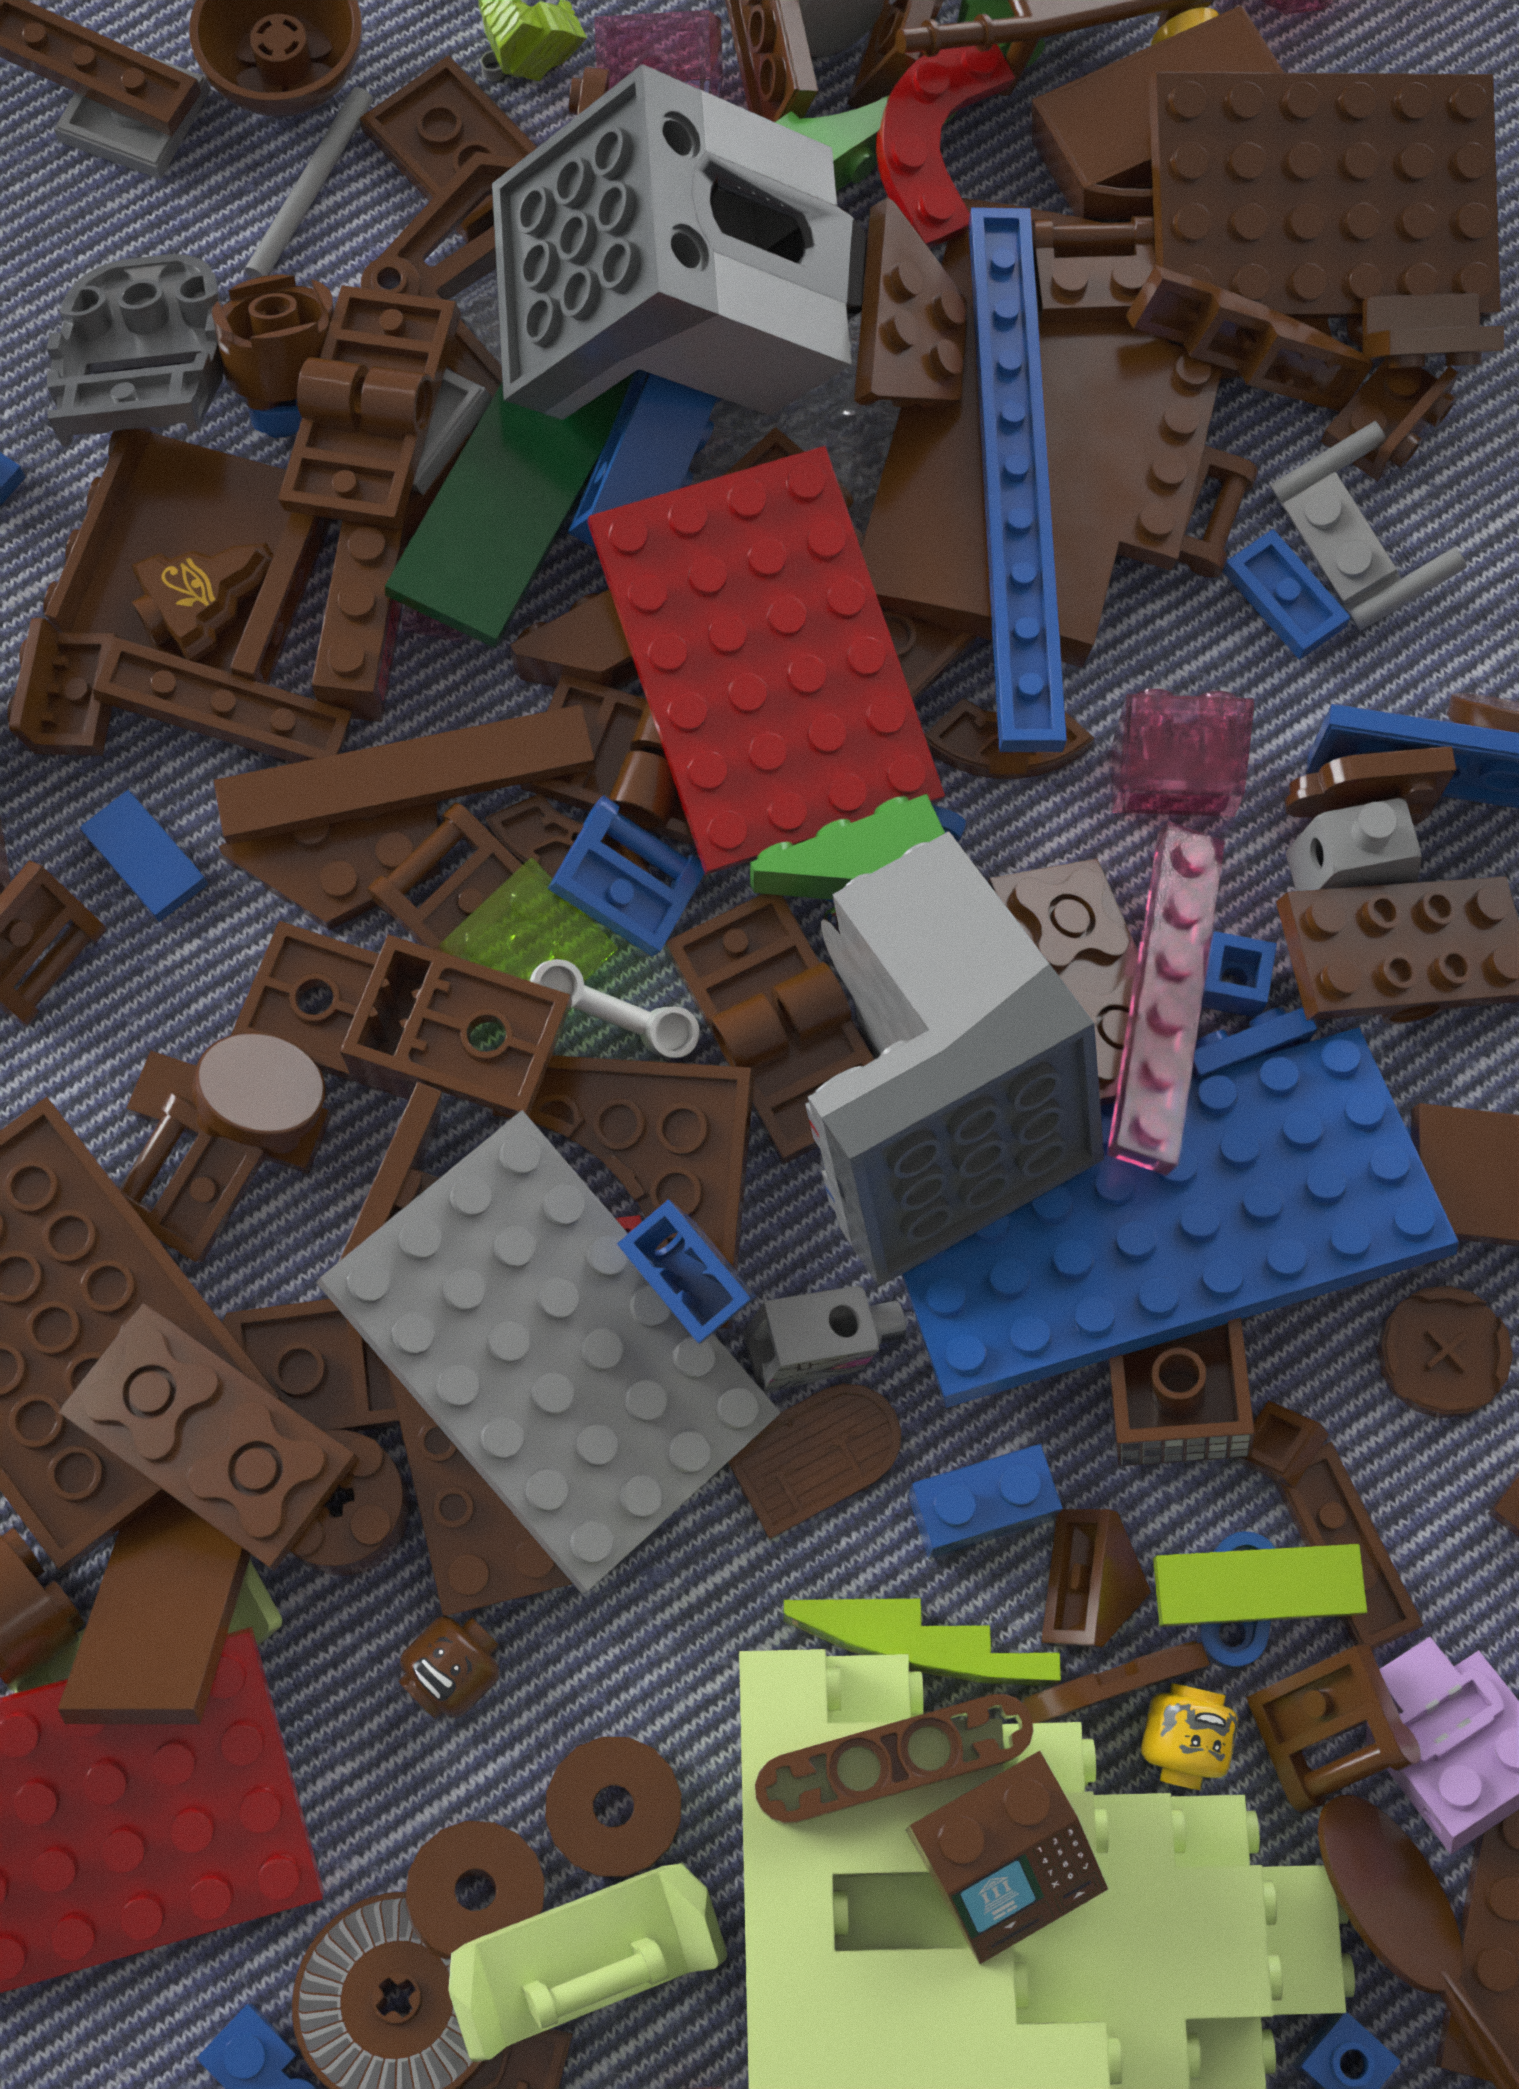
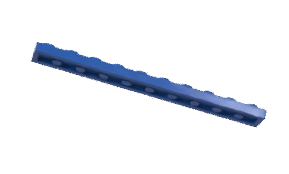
M971 208L968 226L999 752H1063L1067 739L1030 208Z

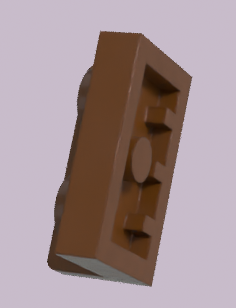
M1386 358L1325 429L1321 442L1331 448L1376 421L1387 440L1379 447L1352 462V464L1379 482L1393 464L1402 469L1408 463L1423 440L1418 434L1427 423L1436 428L1448 415L1457 400V397L1450 392L1459 372L1448 366L1437 379L1422 367L1389 369V360Z

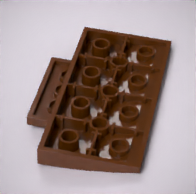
M962 198L969 213L971 208H1028ZM1030 208L1031 222L1033 219H1051L1053 225L1101 223L1080 217ZM968 230L966 233L947 241L941 266L968 301L961 400L943 410L924 409L919 404H915L910 408L900 407L861 545V551L881 608L993 641ZM1154 237V242H1153L1154 253H1155V237ZM1130 247L1053 249L1054 258L1131 256ZM1037 304L1061 662L1082 668L1095 643L1116 554L1170 571L1178 559L1223 366L1192 358L1185 347L1169 343V339L1135 330L1132 328L1129 320L1040 323Z

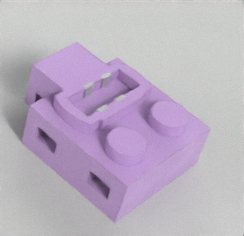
M1428 1637L1380 1669L1401 1721L1414 1734L1421 1753L1420 1761L1417 1764L1401 1771H1395L1390 1767L1387 1771L1448 1852L1453 1854L1519 1810V1700L1479 1650L1453 1666L1432 1638ZM1367 1723L1366 1743L1370 1745L1376 1741Z

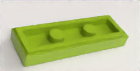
M1359 1544L1156 1555L1153 1558L1160 1627L1359 1616L1367 1613Z

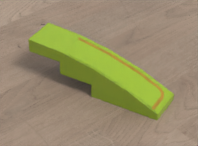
M921 1598L784 1600L783 1621L787 1624L859 1655L908 1654L909 1670L921 1671L926 1674L991 1684L1054 1687L1061 1681L1060 1653H991L990 1625L921 1626Z

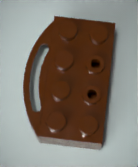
M1242 5L1032 99V143L1076 217L1097 222L1105 219L1131 220L1132 216H1152L1154 218L1148 78L1155 72L1284 73Z

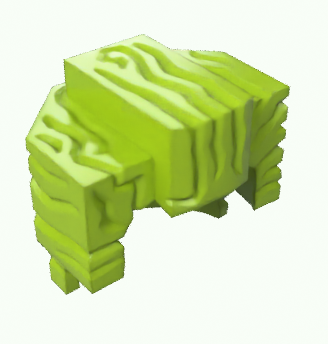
M478 0L479 10L483 19L484 33L505 74L540 81L552 67L564 64L587 39L578 18L574 16L575 12L572 10V5L569 1L560 0L558 5L540 1L530 7L521 0Z

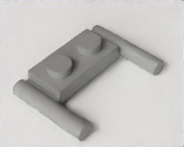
M1376 421L1270 484V488L1278 502L1284 508L1359 631H1362L1467 568L1463 556L1456 547H1453L1402 579L1398 575L1393 562L1336 473L1379 447L1387 440Z

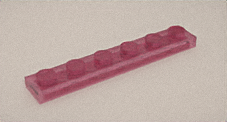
M1168 821L1163 826L1157 836L1107 1151L1108 1156L1164 1175H1168L1179 1163L1225 845L1223 840Z

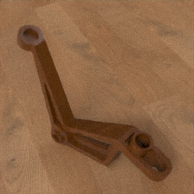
M585 67L582 79L572 78L569 114L578 116L610 90L609 69ZM475 152L388 248L365 268L361 276L360 287L448 300L495 270L497 267L494 226L437 265L430 267L424 261L487 196L493 195L492 183L524 158ZM459 320L446 369L486 388L493 398L503 381L502 366L466 325Z

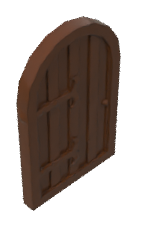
M843 1383L814 1392L805 1400L782 1411L727 1463L741 1487L742 1495L750 1503L768 1539L772 1540L856 1493L869 1489L871 1485L887 1474L900 1452L901 1427L894 1408L881 1394L864 1385Z

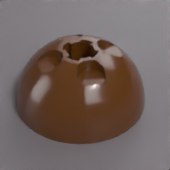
M196 0L189 22L190 44L199 68L209 83L227 100L247 111L273 117L295 116L312 111L329 101L341 90L351 76L358 60L362 43L361 11L357 0Z

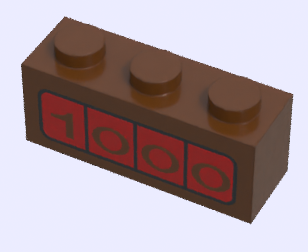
M342 520L312 679V688L317 701L352 711V719L374 722L383 721L403 604L385 596V584L408 546L403 525H401L400 529Z

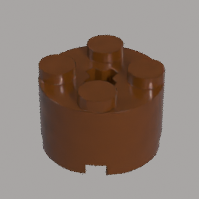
M280 274L258 277L237 284L228 290L230 301L222 308L218 300L213 306L212 317L226 383L235 393L245 397L246 405L249 408L261 411L269 410L278 406L281 401L297 399L298 379L302 366L309 357L320 358L334 312L332 294L321 282L311 279L312 289L296 286L294 275Z
M347 1430L323 1431L359 1458L326 1503L334 1501L335 1492L344 1490L350 1498H354V1501L345 1503L343 1505V1515L337 1518L326 1507L325 1503L290 1552L304 1564L327 1575L352 1576L361 1574L380 1565L397 1546L401 1538H403L411 1518L410 1491L397 1465L375 1440Z
M14 1528L2 1536L0 1534V1678L11 1692L80 1638L76 1631L85 1625V1622L78 1614L79 1611L55 1580L45 1588L36 1580L45 1571L38 1563L35 1554Z

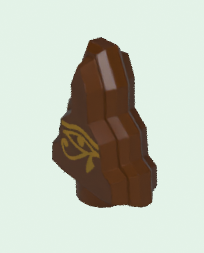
M267 543L234 545L213 556L192 550L170 559L158 553L132 564L134 575L141 584L145 594L131 603L156 646L172 639L173 643L187 660L196 662L217 648V635L236 622L239 603L260 591L274 554Z

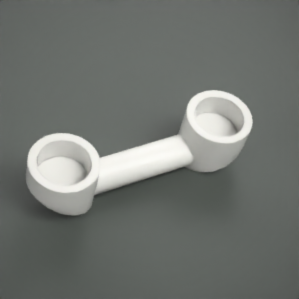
M557 959L543 962L536 967L531 975V982L570 994L572 999L571 1008L639 1034L646 1048L658 1056L669 1058L683 1057L689 1054L698 1043L700 1035L699 1025L694 1015L688 1010L681 1007H662L649 1012L585 986L581 972L569 961Z

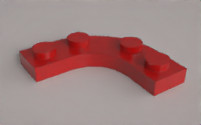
M993 44L992 48L985 52H980L975 46L943 49L935 57H926L924 55L908 68L897 82L887 99L883 111L880 129L876 137L879 174L888 198L895 202L929 249L960 236L969 230L968 221L970 213L951 180L941 155V128L945 120L959 109L1008 89L1015 80V76L997 44Z

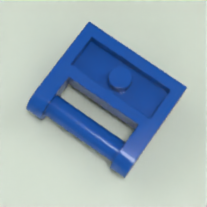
M603 795L588 814L581 832L547 889L653 957L661 952L705 872L698 857L693 854L685 857L620 814L618 812L620 805ZM606 834L673 878L671 887H668L603 844L601 840Z

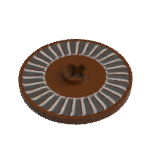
M391 1892L372 1896L346 1908L318 1933L301 1961L292 1996L294 2033L308 2066L329 2089H460L484 2063V2061H471L448 1991L451 1960H445L431 1953L413 1932L405 1907L406 1892ZM394 1983L402 1991L408 1989L411 1985L416 1989L408 1998L413 2009L403 2018L396 2011H391L385 2016L381 2013V2010L388 2003L387 1997L383 1992Z

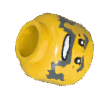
M1171 1683L1170 1693L1156 1694L1151 1699L1141 1753L1149 1763L1162 1767L1159 1781L1201 1790L1203 1777L1220 1778L1228 1773L1238 1728V1717L1231 1708L1224 1706L1226 1695Z

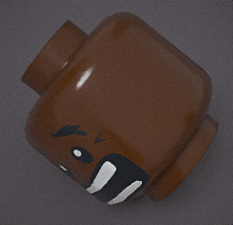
M438 1617L403 1651L400 1656V1665L405 1674L398 1682L435 1720L442 1713L452 1718H460L498 1681L500 1677L499 1666L490 1655L500 1645L472 1617L462 1626L450 1617Z

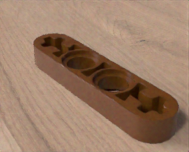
M992 1694L782 1754L769 1760L759 1771L755 1783L756 1801L761 1811L771 1820L782 1824H794L1000 1765L1020 1756L1029 1746L1034 1731L1032 1717L1027 1707L1016 1697L1007 1694ZM991 1708H999L1003 1718H1016L1019 1730L1009 1736L1010 1748L999 1749L995 1739H985L970 1745L977 1759L969 1762L963 1761L962 1738L951 1718L965 1716L966 1731L985 1725L989 1721L988 1710ZM932 1727L938 1729L946 1736L949 1742L950 1754L948 1761L937 1770L927 1771L919 1768L912 1762L908 1754L909 1739L915 1731L921 1728ZM861 1747L867 1749L876 1756L879 1762L880 1774L878 1781L867 1790L855 1791L849 1789L841 1782L838 1776L837 1764L839 1758L845 1751L851 1748ZM819 1756L826 1757V1779L837 1800L822 1803L821 1787L800 1794V1808L794 1811H786L782 1800H769L766 1789L776 1785V1771L789 1768L794 1779H802L817 1773L809 1761L810 1759Z

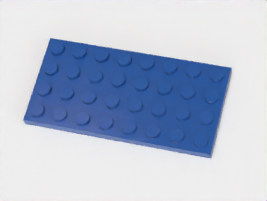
M1360 1027L1234 1064L1211 1073L1208 1077L1198 1081L1193 1076L1187 1080L1131 1100L1100 1106L1104 1149L1103 1161L901 1274L945 1407L948 1408L1108 1360L1115 1356L1128 1354L1221 1326L1239 1317L1244 1319L1457 1255L1459 1241Z

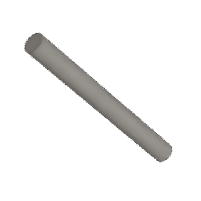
M354 87L245 267V272L250 278L269 276L359 126V118L366 114L371 106L373 98L366 90Z

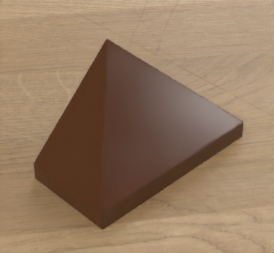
M1062 1509L1056 1517L1041 1643L1063 1646L1103 1647L1149 1596L1151 1590L1118 1512L1111 1509Z

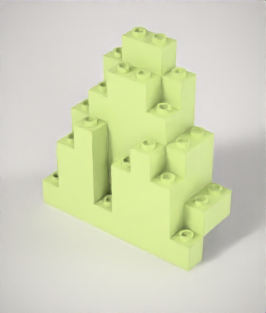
M826 1649L739 1651L749 2089H1266L1265 2074L1275 2073L1276 2052L1272 2030L1262 2029L1261 2017L1288 2014L1346 2013L1345 1997L1354 1996L1355 1973L1350 1953H1341L1339 1924H1347L1349 1918L1333 1890L1325 1866L1262 1867V1865H1250L1249 1854L1259 1852L1260 1835L1256 1811H1246L1245 1795L1171 1797V1793L1094 1795L1093 1791L1085 1792V1786L1088 1785V1782L1096 1781V1753L1094 1740L1082 1739L1081 1722L1033 1723L1034 1731L1029 1746L1020 1756L1009 1762L803 1822L782 1824L766 1816L756 1801L755 1783L758 1773L769 1760L782 1754L923 1714L922 1672H909L908 1654L826 1656ZM989 1719L982 1727L966 1731V1720H951L962 1738V1759L964 1762L977 1759V1756L970 1747L972 1743L985 1739H995L999 1749L1010 1748L1009 1736L1019 1730V1724H1002V1719ZM932 1727L921 1728L910 1737L908 1754L912 1762L919 1768L927 1771L937 1770L948 1761L950 1745L946 1736L938 1729ZM859 1747L851 1748L842 1754L837 1764V1771L841 1782L847 1788L863 1791L871 1788L878 1781L880 1766L872 1752ZM1041 1751L1081 1823L1108 1890L989 1960L979 1964L905 1829L1029 1756ZM819 1756L810 1759L809 1761L817 1773L802 1779H794L789 1768L776 1771V1785L766 1789L769 1800H782L786 1811H794L800 1808V1794L821 1787L822 1803L837 1800L826 1779V1757Z

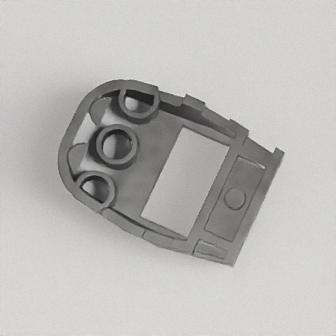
M182 254L119 260L100 266L85 274L68 291L59 311L64 320L60 332L49 334L47 351L52 358V369L47 371V388L57 407V410H48L47 414L48 420L62 446L71 445L73 436L80 434H104L116 430L151 426L165 427L178 423H186L189 432L199 430L223 381V366L212 317L213 306L217 300L220 306L221 303L216 276L206 262L199 258ZM194 361V363L90 375V373Z

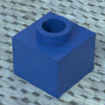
M1214 931L1206 948L1197 1006L1254 1018L1262 1014L1268 1003L1277 943ZM1227 975H1233L1239 978L1243 985L1222 982V978Z
M1346 2011V2013H1332L1291 2065L1317 2089H1380L1402 2061ZM1351 2049L1358 2052L1363 2061L1362 2071L1355 2078L1346 2077L1340 2068L1342 2055Z

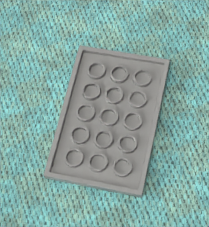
M521 1110L321 1276L316 1283L581 1593H585L623 1560L781 1412L714 1334H711L701 1344L697 1343L617 1245L628 1233L524 1111Z

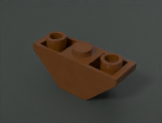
M610 589L601 594L594 592L581 597L571 606L569 612L549 623L537 622L527 627L520 633L517 640L510 644L514 671L520 680L557 688L563 674L586 679L619 690L639 679Z

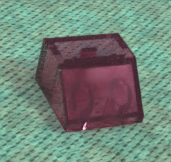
M1147 689L1137 694H1126L1112 742V813L1235 817L1245 794L1254 715V698H1236L1234 694L1226 691H1210L1200 696H1173L1171 692L1163 689Z

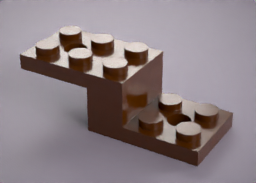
M279 921L231 1035L257 1032L281 1037L307 1052L321 1071L410 1100L418 1081L443 1093L511 1116H515L523 1110L529 1117L571 1008L572 999L570 994L387 934L381 952L378 954ZM314 987L329 989L333 993V1001L326 1011L311 1015L300 1010V998L307 990ZM483 1023L500 1025L506 1031L503 1044L489 1052L473 1048L469 1043V1038L472 1031L478 1025Z

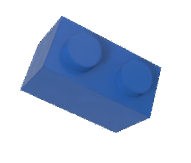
M1041 1444L912 1483L908 1494L928 1559L1054 1521L1063 1509Z

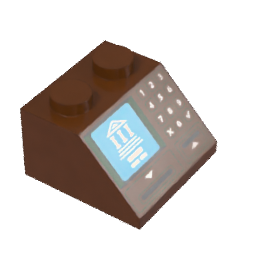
M1041 1751L1029 1756L905 1829L979 1964L989 1960L1108 1890L1081 1823Z

